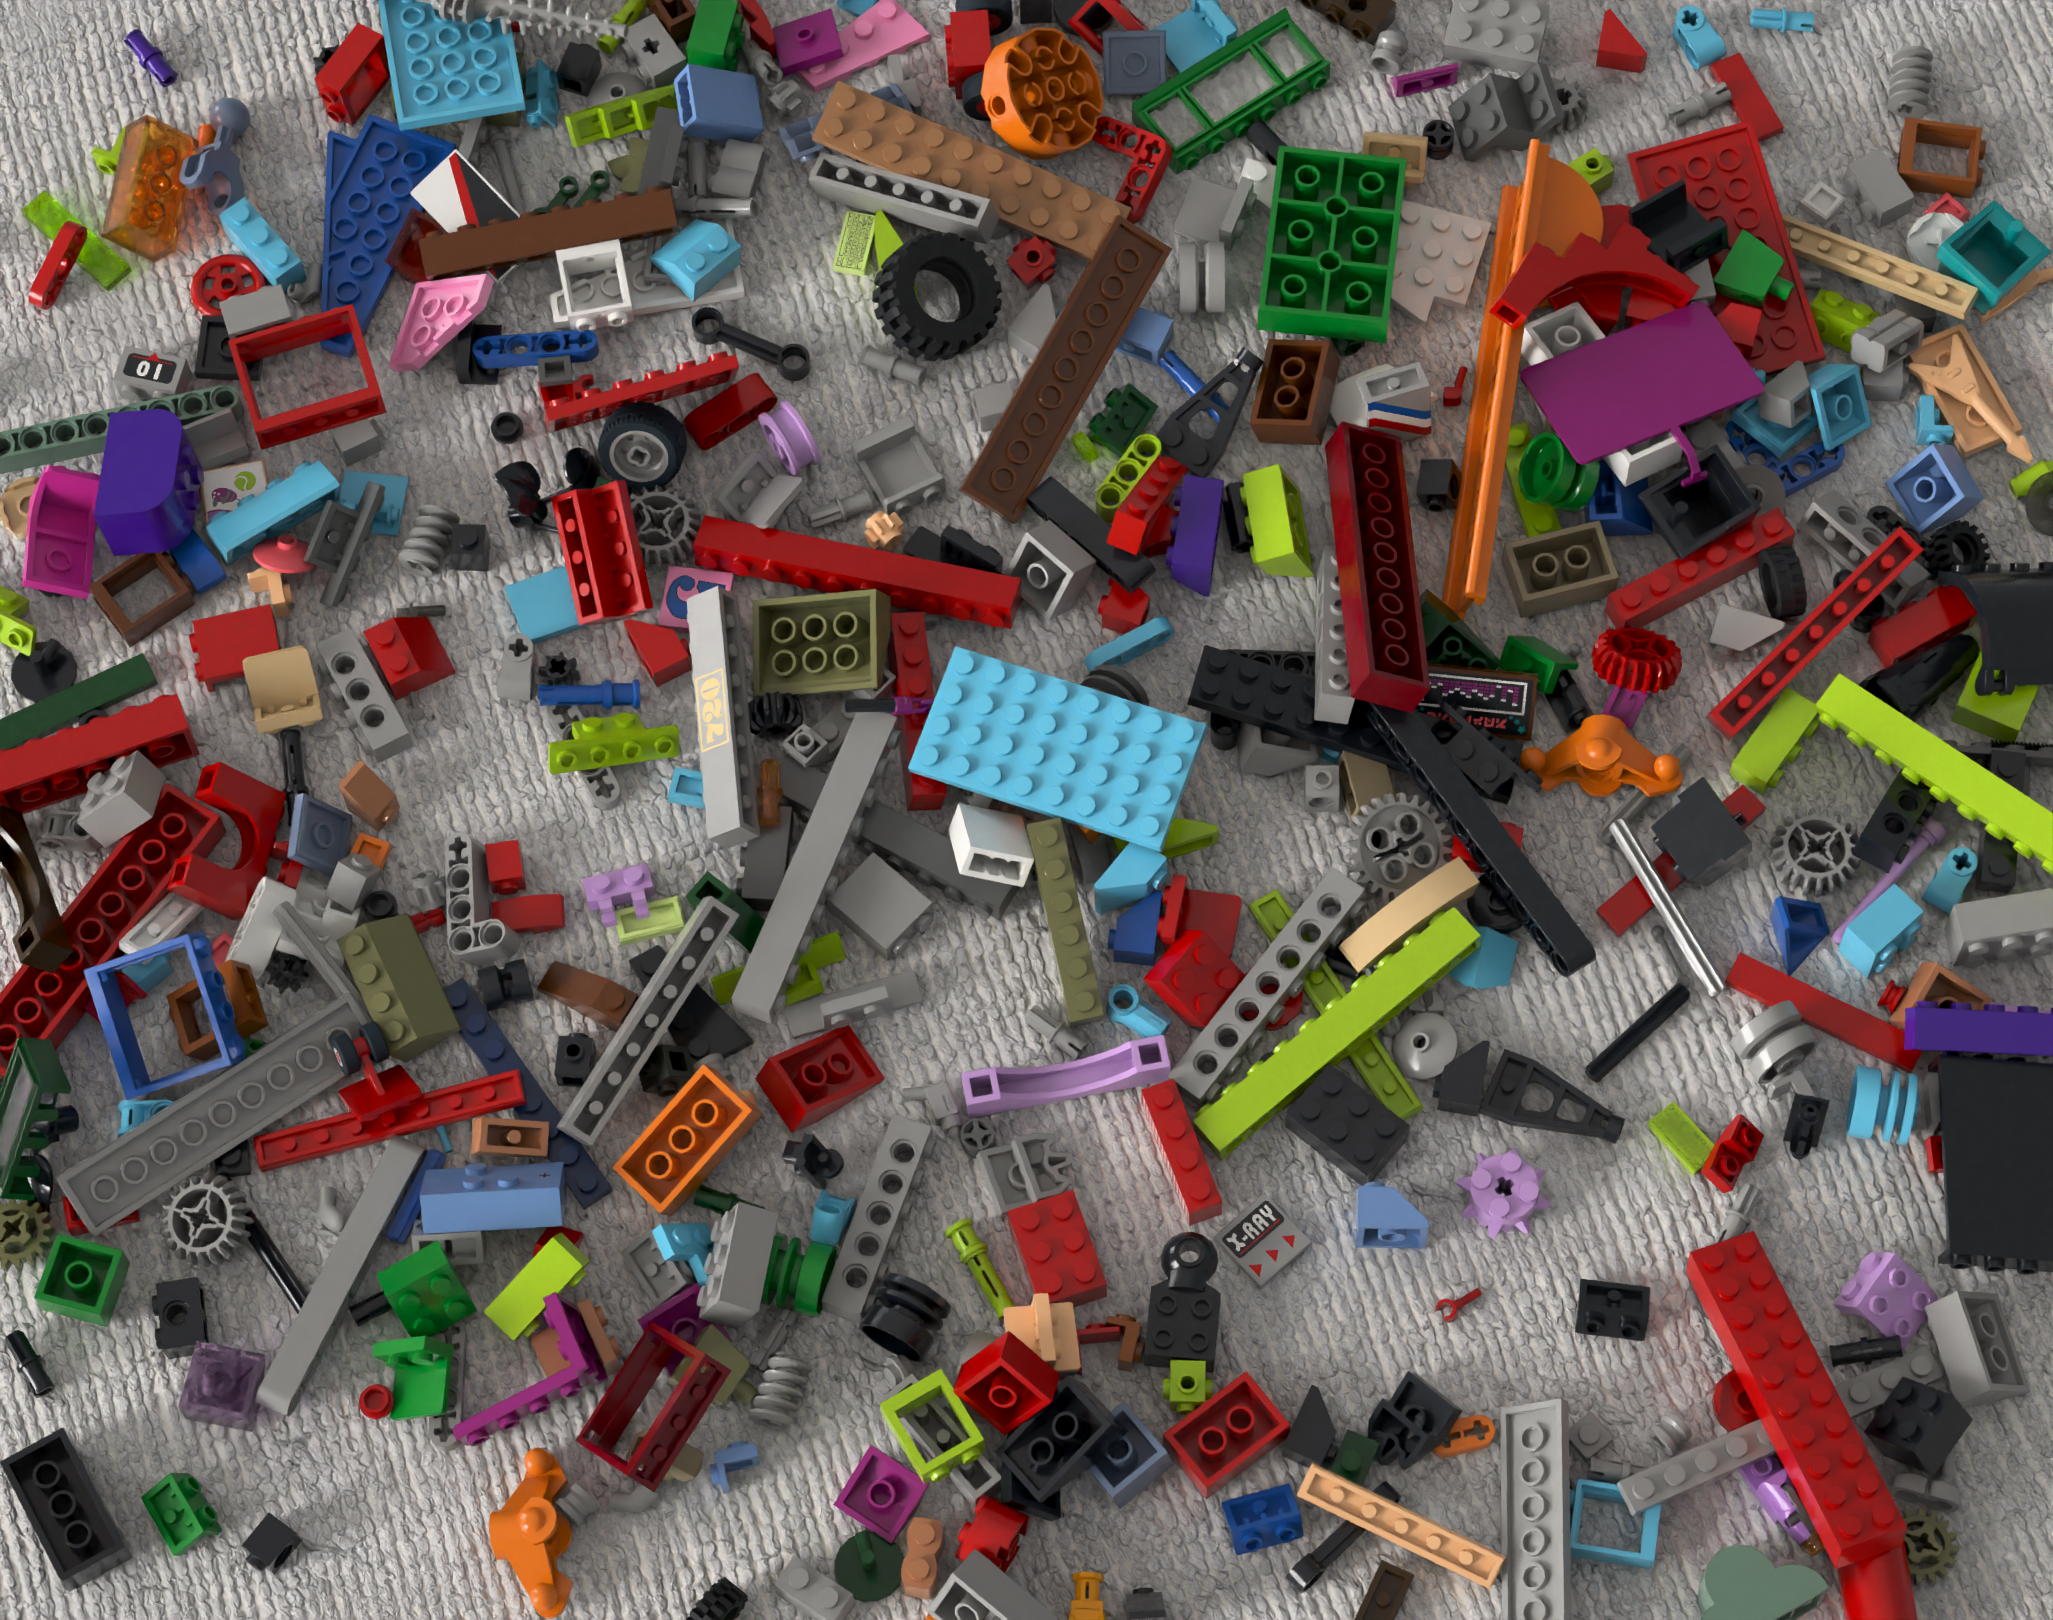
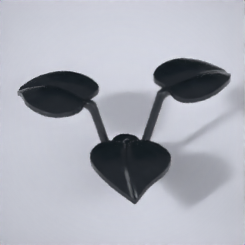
M581 447L569 450L563 460V471L565 478L571 485L540 499L538 494L541 486L540 476L529 462H513L497 471L492 478L502 488L510 503L508 517L511 524L516 528L531 526L533 531L543 530L559 534L558 527L541 524L548 515L546 503L552 501L551 497L574 489L594 488L598 476L601 477V473L590 451ZM560 543L561 557H562V561H563V563H564V566H565V568H566L565 559H564V555H563V550H562V546H561V543Z
M28 1073L24 1074L20 1083V1100L23 1107L32 1085ZM43 1092L40 1103L56 1105L58 1093ZM72 1105L57 1107L59 1117L55 1121L33 1120L32 1126L49 1137V1145L59 1142V1135L77 1131L79 1115ZM31 1149L30 1156L24 1155L20 1159L34 1160L40 1169L38 1176L33 1178L27 1177L35 1193L34 1200H30L31 1206L38 1202L43 1208L42 1212L51 1213L49 1205L53 1192L52 1168L44 1156L38 1155L41 1150Z

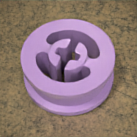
M784 400L779 404L780 409L770 415L763 412L758 416L763 434L774 455L787 473L796 477L800 474V468L809 463L817 465L821 462L816 443L803 419L788 401Z

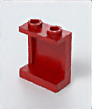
M270 604L192 621L194 633L189 634L190 644L193 653H198L200 659L199 663L194 664L198 682H205L208 692L215 691L214 683L244 677L243 660L245 658L281 650L276 619Z

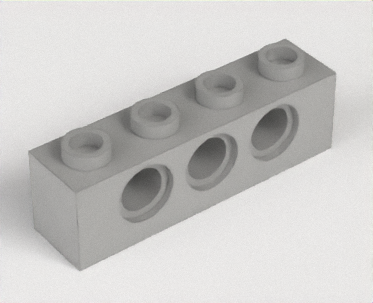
M1834 489L1814 500L1798 523L1801 528L1852 572L1888 538L1887 535ZM1914 560L1880 594L1896 610L1917 596L1931 574Z
M350 627L315 644L319 653V657L315 658L317 666L323 676L329 674L334 683L330 684L329 687L337 702L342 700L345 702L348 709L343 712L351 728L358 727L363 735L358 740L365 754L369 755L372 753L377 763H380L414 746L408 729L353 629ZM345 667H354L350 673H340ZM360 693L369 694L363 700L354 699ZM373 720H383L379 726H369Z

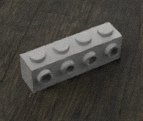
M911 1373L885 1394V1400L917 1383L919 1380ZM935 1399L899 1419L905 1429L931 1459L938 1457L970 1438L967 1433L964 1434L957 1426L959 1421L947 1406L942 1408ZM983 1454L976 1461L968 1465H964L962 1462L950 1469L952 1472L948 1479L974 1509L983 1494L994 1497L1001 1491V1468L993 1459L987 1460Z

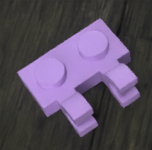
M648 863L582 879L589 910L600 909L604 928L618 925L613 906L633 901L637 920L650 917L646 898L655 896Z

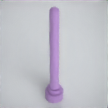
M1929 817V819L1925 818L1921 822L1924 826L1916 841L1910 845V850L1903 863L1900 865L1895 862L1889 874L1886 873L1833 933L1832 940L1836 944L1841 943L1846 926L1896 883L1927 847L1931 848L1933 845H1938L1944 839L1947 832L1938 821Z

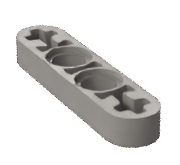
M551 705L547 707L550 722L560 741L568 740L572 734V722L584 720L577 705ZM559 707H563L568 711L571 723L567 726L562 715L558 714L557 709ZM610 766L599 768L594 773H587L584 770L577 771L589 796L598 808L609 810L619 804L622 794L619 783ZM603 779L606 789L611 791L612 796L606 799L604 795H601L598 781Z
M461 1320L453 1324L455 1330L459 1332V1334H453L452 1345L454 1346L453 1358L458 1361V1369L451 1374L449 1392L456 1394L457 1400L454 1406L447 1409L446 1414L439 1415L441 1417L437 1419L436 1416L429 1417V1438L435 1448L444 1452L454 1450L461 1443L455 1439L454 1435L448 1436L446 1442H442L440 1436L437 1435V1433L443 1432L444 1421L442 1417L448 1418V1426L452 1433L454 1426L463 1421L467 1332ZM448 1327L433 1335V1338L448 1344L445 1334H441L448 1331Z

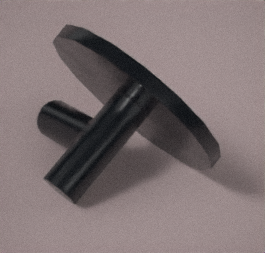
M50 638L47 642L35 643V650L31 652L30 656L20 652L11 667V680L16 691L25 699L33 702H38L73 686L77 677V664L71 652L53 638Z

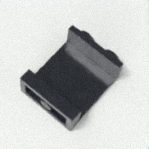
M1683 180L1665 187L1661 192L1645 201L1637 203L1628 210L1630 225L1640 229L1645 236L1652 240L1647 249L1652 254L1660 256L1665 263L1680 273H1684L1729 247L1727 224L1720 217L1709 223L1687 201L1686 183Z

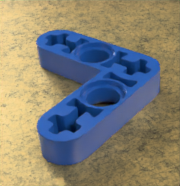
M1732 420L1728 422L1725 428L1730 440L1729 444L1735 451L1739 450L1744 455L1748 465L1751 464L1748 461V456L1758 453L1765 458L1766 463L1762 466L1768 467L1779 476L1785 488V498L1837 471L1845 457V449L1842 444L1831 450H1825L1822 440L1779 463L1769 449ZM1734 430L1738 433L1745 432L1744 441L1740 436L1733 437ZM1825 451H1827L1829 454H1836L1834 460H1832L1830 457H1826L1825 459L1821 460L1823 458ZM1797 464H1805L1810 468L1811 474L1800 477L1794 473L1793 467Z

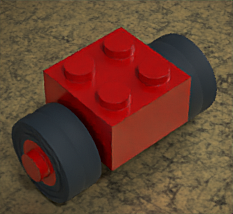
M956 0V12H950L951 25H944L949 88L955 87L956 100L963 99V108L969 117L981 121H991L986 111L985 101L981 96L984 67L991 55L990 36L1003 33L1012 25V0Z

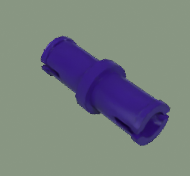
M135 29L125 37L124 43L139 58V64L143 69H148L162 87H168L174 83L178 74L164 60L162 51L158 47H153L141 30Z

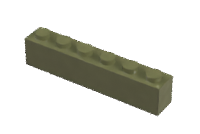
M1061 817L1027 824L1026 832L1034 856L1033 864L1069 1028L1103 1021V1007Z

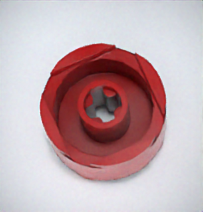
M983 1494L975 1508L974 1513L977 1516L973 1523L967 1521L959 1533L958 1541L961 1543L956 1551L955 1558L963 1562L976 1549L1006 1573L1020 1549V1546H1018L1020 1535L1018 1534L1026 1535L1030 1524V1516L1013 1507L1002 1504L1001 1501Z

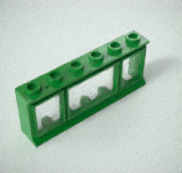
M1284 8L1132 103V122L1137 128L1156 134L1171 145L1173 154L1168 166L1177 175L1183 170H1191L1202 158L1210 153H1218L1225 147L1226 143L1234 138L1245 136L1248 128L1258 120L1267 122L1287 105H1295L1306 93L1313 89L1318 90L1322 88L1330 78V61H1327L1291 19L1287 9ZM1159 148V149H1155V150L1157 151V153L1159 154L1160 151H1161V149H1160V148Z

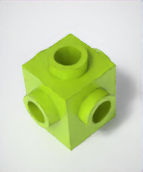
M1170 1360V1378H1163V1399L1170 1400V1411H1177L1178 1415L1187 1416L1205 1403V1400H1209L1212 1397V1379H1205L1206 1361Z

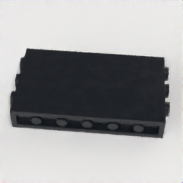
M1953 1051L1939 1054L1928 1065V1072L1938 1073L1947 1233V1249L1938 1256V1264H1950V1267L1953 1269H1968L1972 1266L1984 1267V1270L1987 1272L2016 1269L2017 1273L2023 1275L2035 1274L2038 1271L2053 1272V1064L2026 1062V1059L2022 1057H2011L2006 1060L1993 1059V1056L1988 1054H1979L1973 1057L1960 1056V1053Z

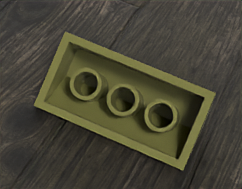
M409 914L364 923L336 940L372 1020L378 1024L385 1037L390 1056L407 1063L462 1030Z

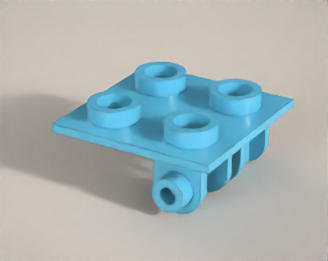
M345 470L339 502L336 503L356 511L369 481L384 486V502L380 510L374 515L371 523V534L398 537L409 477Z

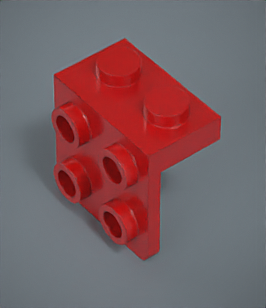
M1173 874L1171 886L1166 885L1164 889L1163 905L1167 906L1165 917L1160 916L1157 924V936H1160L1162 939L1164 951L1166 952L1185 929L1202 930L1231 958L1242 907L1241 898L1237 895L1189 889L1187 876Z

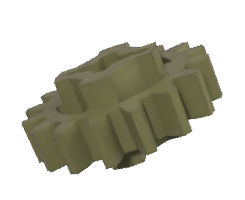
M9 1199V1205L4 1206L0 1202V1262L4 1271L8 1272L11 1265H14L18 1272H22L23 1264L26 1262L32 1268L35 1267L34 1258L36 1256L43 1259L47 1257L42 1250L43 1247L53 1246L52 1240L47 1235L55 1233V1229L51 1224H47L51 1218L47 1212H42L43 1208L40 1203L36 1202L31 1206L30 1200H21L20 1204H18L15 1199ZM37 1223L38 1232L36 1239H34L33 1231L36 1229L35 1224ZM14 1231L16 1233H21L18 1237L16 1235H11Z
M1920 1507L1916 1515H1913L1909 1508L1903 1512V1519L1907 1527L1914 1525L1922 1526L1912 1531L1906 1529L1904 1536L1910 1577L1913 1578L1915 1587H1919L1924 1578L1930 1586L1935 1583L1936 1575L1944 1579L1948 1574L1945 1567L1953 1568L1956 1560L1951 1556L1957 1555L1959 1552V1546L1951 1544L1958 1536L1957 1533H1947L1946 1531L1950 1523L1949 1520L1941 1523L1936 1521L1938 1518L1937 1511H1934L1930 1517L1925 1516L1924 1507ZM1933 1533L1939 1537L1942 1546L1937 1544ZM1918 1541L1924 1544L1921 1553L1914 1550ZM1926 1563L1932 1566L1925 1569L1917 1568V1566Z

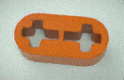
M1483 1415L1457 1419L1447 1437L1459 1436V1438L1451 1440L1448 1448H1444L1441 1443L1431 1452L1438 1457L1448 1458L1488 1448L1494 1439L1495 1426L1488 1417ZM1474 1425H1479L1481 1430L1488 1431L1484 1434L1483 1440H1478L1476 1435L1465 1437L1464 1434L1473 1432Z

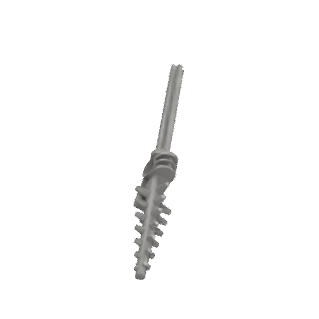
M414 0L430 3L433 9L439 10L441 19L445 20L453 19L455 22L463 21L465 24H471L482 16H486L487 22L500 18L504 35L509 34L510 24L515 21H519L521 35L523 36L528 34V28L534 24H538L540 36H546L547 28L551 29L552 27H557L559 37L565 36V30H576L577 37L582 38L584 31H586L587 33H595L596 38H602V34H607L609 36L613 35L615 39H620L621 37H627L629 31L626 24L612 22L610 17H606L604 20L593 18L592 11H586L585 16L576 14L572 4L567 5L566 11L558 10L555 0H548L547 7L541 6L539 0H528V2L521 0Z

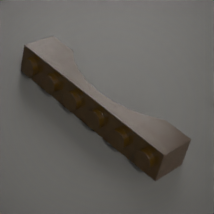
M0 804V871L9 883L20 911V925L12 941L20 963L53 974L67 960L73 949L22 812Z

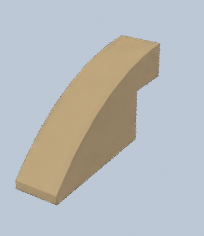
M1459 856L1392 900L1340 944L1339 949L1355 970L1361 973L1379 963L1389 953L1395 954L1404 947V941L1413 933H1422L1430 926L1429 921L1442 910L1446 912L1451 907L1473 896L1480 881Z

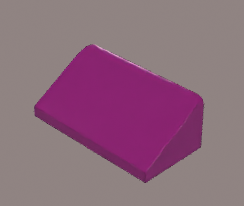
M1452 63L1391 77L1395 96L1399 98L1455 85L1457 83L1458 64Z

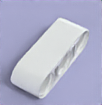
M266 876L260 880L229 948L225 962L232 959L248 964L251 967L254 979L257 980L261 977L283 929L272 911L285 901L290 902L293 906L296 898L295 889Z

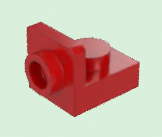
M289 841L275 842L270 857L283 861L277 881L296 890L303 864L287 858Z

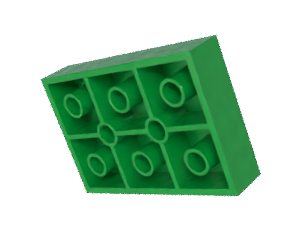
M1279 145L1258 307L1257 330L1386 344L1407 159Z

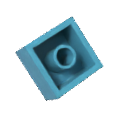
M1894 883L1846 926L1838 952L1867 979L1875 971L1881 974L1893 962L1891 957L1897 951L1901 950L1904 953L1917 940L1915 935L1922 927L1920 921L1924 911Z

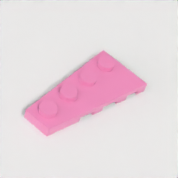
M880 0L838 32L844 54L843 57L796 72L795 74L814 93H817L836 84L838 80L843 81L851 77V73L864 67L869 69L878 65V61L887 57V55L901 54L906 52V48L918 42L921 45L930 41V33L896 0Z

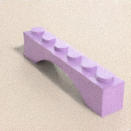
M1164 1035L1132 1040L1103 1053L1066 1063L1028 1068L991 1067L961 1073L968 1117L970 1119L1164 1082L1168 1080L1167 1075L1171 1071Z

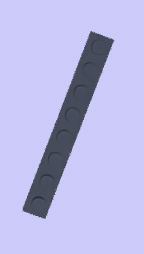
M462 977L445 988L447 997L462 1027V1030L458 1032L488 1075L492 1076L519 1069L521 1072L527 1104L513 1107L512 1109L520 1120L549 1122L547 1158L550 1163L564 1162L565 1184L581 1207L585 1210L613 1191L611 1185L581 1143L556 1127L562 1116Z

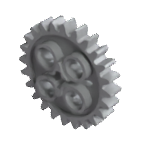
M1403 792L1397 793L1395 799L1392 793L1384 794L1383 802L1379 797L1372 798L1371 804L1373 808L1368 805H1362L1360 809L1364 816H1352V820L1357 824V827L1346 828V832L1353 836V840L1343 842L1344 846L1352 848V853L1344 856V859L1354 860L1355 863L1348 870L1349 873H1360L1356 883L1364 884L1368 882L1366 887L1367 894L1374 893L1378 889L1377 899L1384 900L1389 895L1390 902L1417 882L1439 869V867L1447 864L1448 862L1442 859L1443 854L1452 853V849L1444 847L1443 842L1451 839V836L1441 834V830L1447 825L1446 822L1436 823L1435 821L1439 813L1437 811L1428 813L1430 802L1425 801L1418 805L1417 795H1411L1406 800V795ZM1404 816L1410 822V829L1406 834L1400 828V821ZM1375 831L1381 835L1382 839L1378 848H1375L1371 842V836ZM1420 832L1423 834L1420 840L1400 847L1398 853H1390L1376 862L1373 861V857L1377 854L1395 848L1398 845L1397 842L1408 841ZM1418 846L1424 852V859L1420 864L1417 863L1414 857V852ZM1389 861L1395 865L1396 869L1393 878H1389L1385 871Z

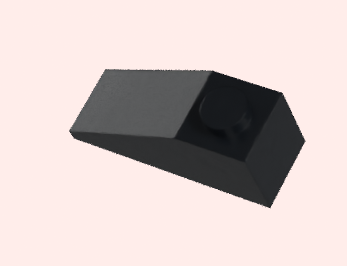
M1138 1588L1133 1590V1594H1126L1127 1620H1165L1162 1592H1154L1153 1588Z

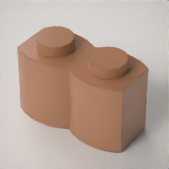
M914 1517L907 1531L908 1553L904 1558L901 1568L902 1584L905 1596L930 1600L938 1586L937 1563L944 1549L942 1525L940 1520Z

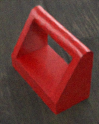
M1088 0L1067 22L1102 58L1103 40L1081 19L1097 1L1127 31L1149 30L1120 0Z

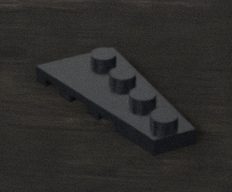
M659 945L629 960V964L643 989L646 988L667 955ZM697 983L667 1028L676 1046L688 1047L692 1067L700 1059L710 1054L720 1053L725 1059L753 1044L752 1038Z

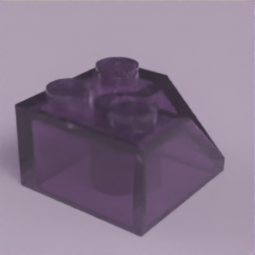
M197 1341L178 1406L185 1419L253 1432L260 1409V1404L256 1403V1396L264 1379L265 1354Z

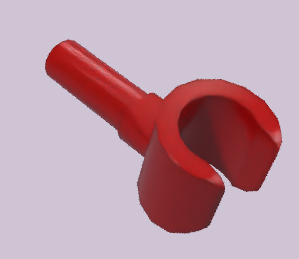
M1460 367L1454 387H1444L1443 406H1460L1462 384L1468 370L1467 367Z
M1476 1288L1455 1301L1442 1299L1437 1303L1436 1310L1440 1311L1445 1306L1452 1307V1313L1444 1317L1443 1320L1448 1323L1453 1322L1458 1316V1310L1480 1297L1482 1293Z

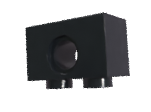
M198 1277L156 1283L157 1295L152 1296V1308L154 1316H159L160 1328L155 1329L157 1348L162 1349L168 1359L210 1353L204 1288ZM187 1313V1318L183 1323L178 1325L172 1324V1319L175 1315Z

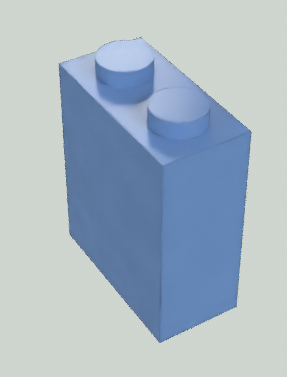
M687 64L674 79L680 125L684 126L683 135L727 142L729 138L752 143L763 131L764 119L761 116L760 92L757 89L755 75Z

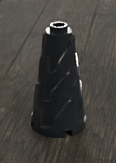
M1958 634L1943 643L1915 653L1892 666L1869 675L1859 683V686L1915 722L1936 703L1940 695L1964 674V671L1978 658V643L1970 635Z

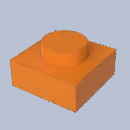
M360 832L350 854L354 852L368 857L382 871L392 846L389 842Z

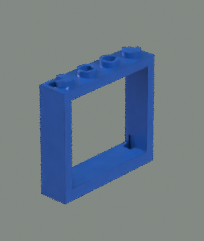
M204 930L188 933L83 970L126 1100L242 1062L246 1058L244 1053L245 1044L241 1036L238 1035L234 1023V1011L230 1003L227 1002L223 990V978L216 969L212 957V944L205 936ZM186 947L222 1057L150 1081L114 972Z

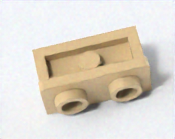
M1365 131L1362 154L1407 159L1404 186H1415L1417 183L1421 184L1424 181L1428 137Z

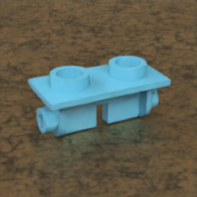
M538 59L537 67L529 68L525 74L526 96L528 98L536 96V98L526 101V121L533 128L541 127L542 123L546 121L554 128H557V114L559 113V105L556 100L557 75L553 69Z

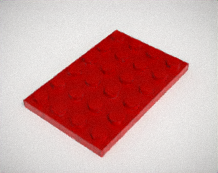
M727 351L719 352L708 356L707 362L696 365V361L692 360L677 365L675 372L665 374L664 369L645 374L644 380L633 383L632 378L613 383L614 387H612V390L601 392L599 387L582 392L581 399L569 401V397H562L550 401V407L545 409V424L548 434L609 417L616 409L626 404L636 402L657 403L734 381L739 369L736 354L728 356Z

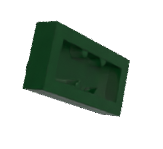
M1347 1429L1330 1471L1363 1486L1380 1443Z

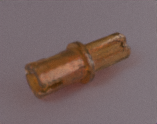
M764 759L760 763V787L757 789V796L760 803L759 823L764 826H775L777 823H780V798L783 796V790L780 788V765L776 759Z

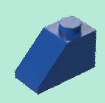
M1154 891L1117 918L1116 930H1109L1107 949L1113 950V962L1154 966L1158 938L1157 924L1162 907V891Z

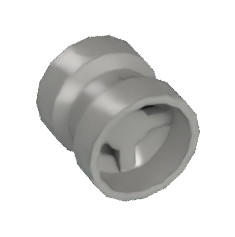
M1382 31L1379 33L1376 41L1377 49L1372 53L1370 65L1380 73L1388 75L1397 74L1402 65L1401 56L1406 53L1409 42L1407 38L1394 31Z

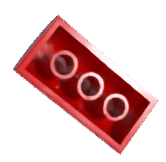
M1904 1539L1901 1547L1837 1568L1846 1620H1918Z

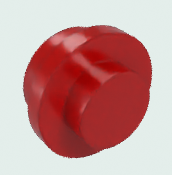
M371 1385L361 1393L359 1407L366 1417L374 1420L382 1419L393 1410L394 1396L384 1385Z

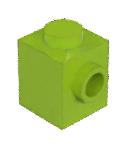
M1596 147L1567 164L1588 182L1596 195L1612 186L1614 165L1610 158L1602 155Z

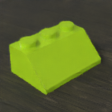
M1280 464L1242 474L1244 487L1240 488V494L1244 505L1248 507L1249 516L1245 517V524L1249 535L1253 537L1254 545L1250 546V553L1254 564L1259 565L1267 575L1307 578L1314 576L1299 487Z

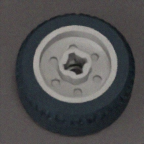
M649 402L630 403L616 409L606 420L598 442L599 459L604 470L612 479L625 480L626 485L631 489L635 488V490H642L643 486L647 490H654L656 484L660 487L668 484L679 472L687 448L685 430L677 417L670 413L669 410H665L664 407L654 403L650 404Z

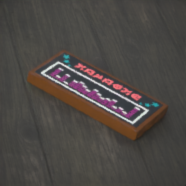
M1427 663L1430 690L1417 705L1416 711L1456 723L1439 706L1443 700L1449 706H1452L1455 702L1470 715L1466 721L1474 728L1480 724L1494 736L1531 741L1538 674Z

